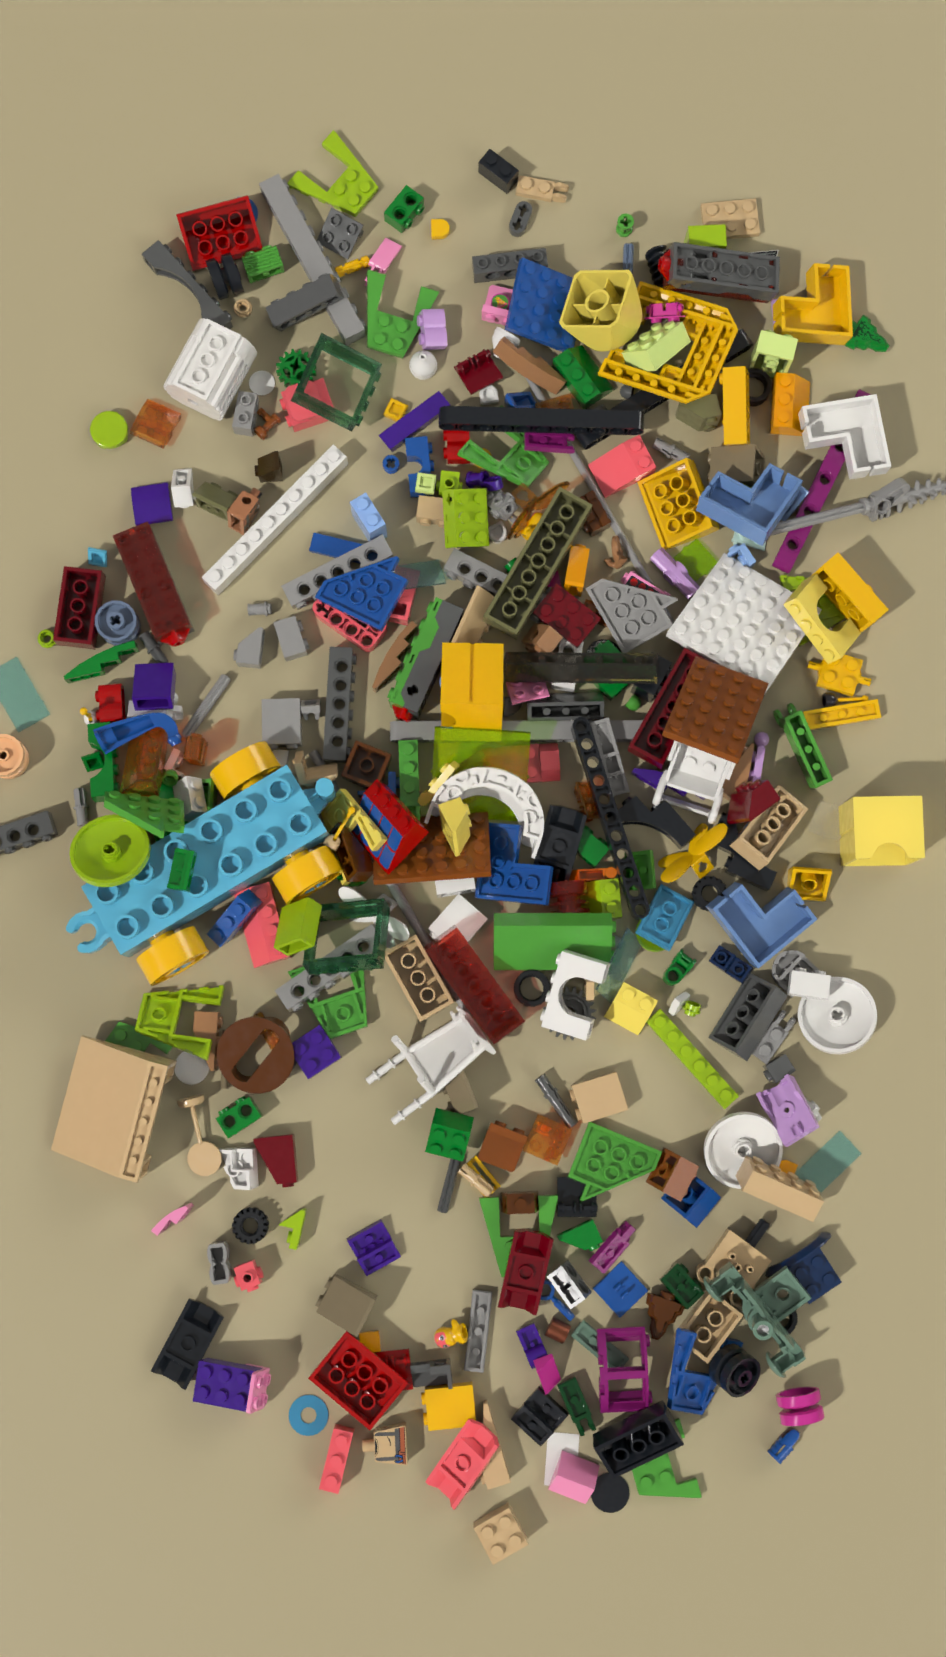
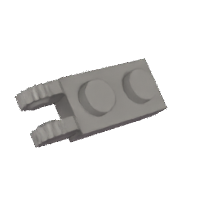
M784 1010L771 1022L752 1055L765 1064L772 1058L796 1021L792 1017L784 1028L779 1026L778 1024L786 1015Z

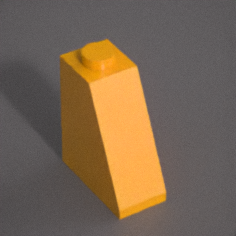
M581 544L571 546L564 582V589L571 595L581 597L590 551L589 548Z

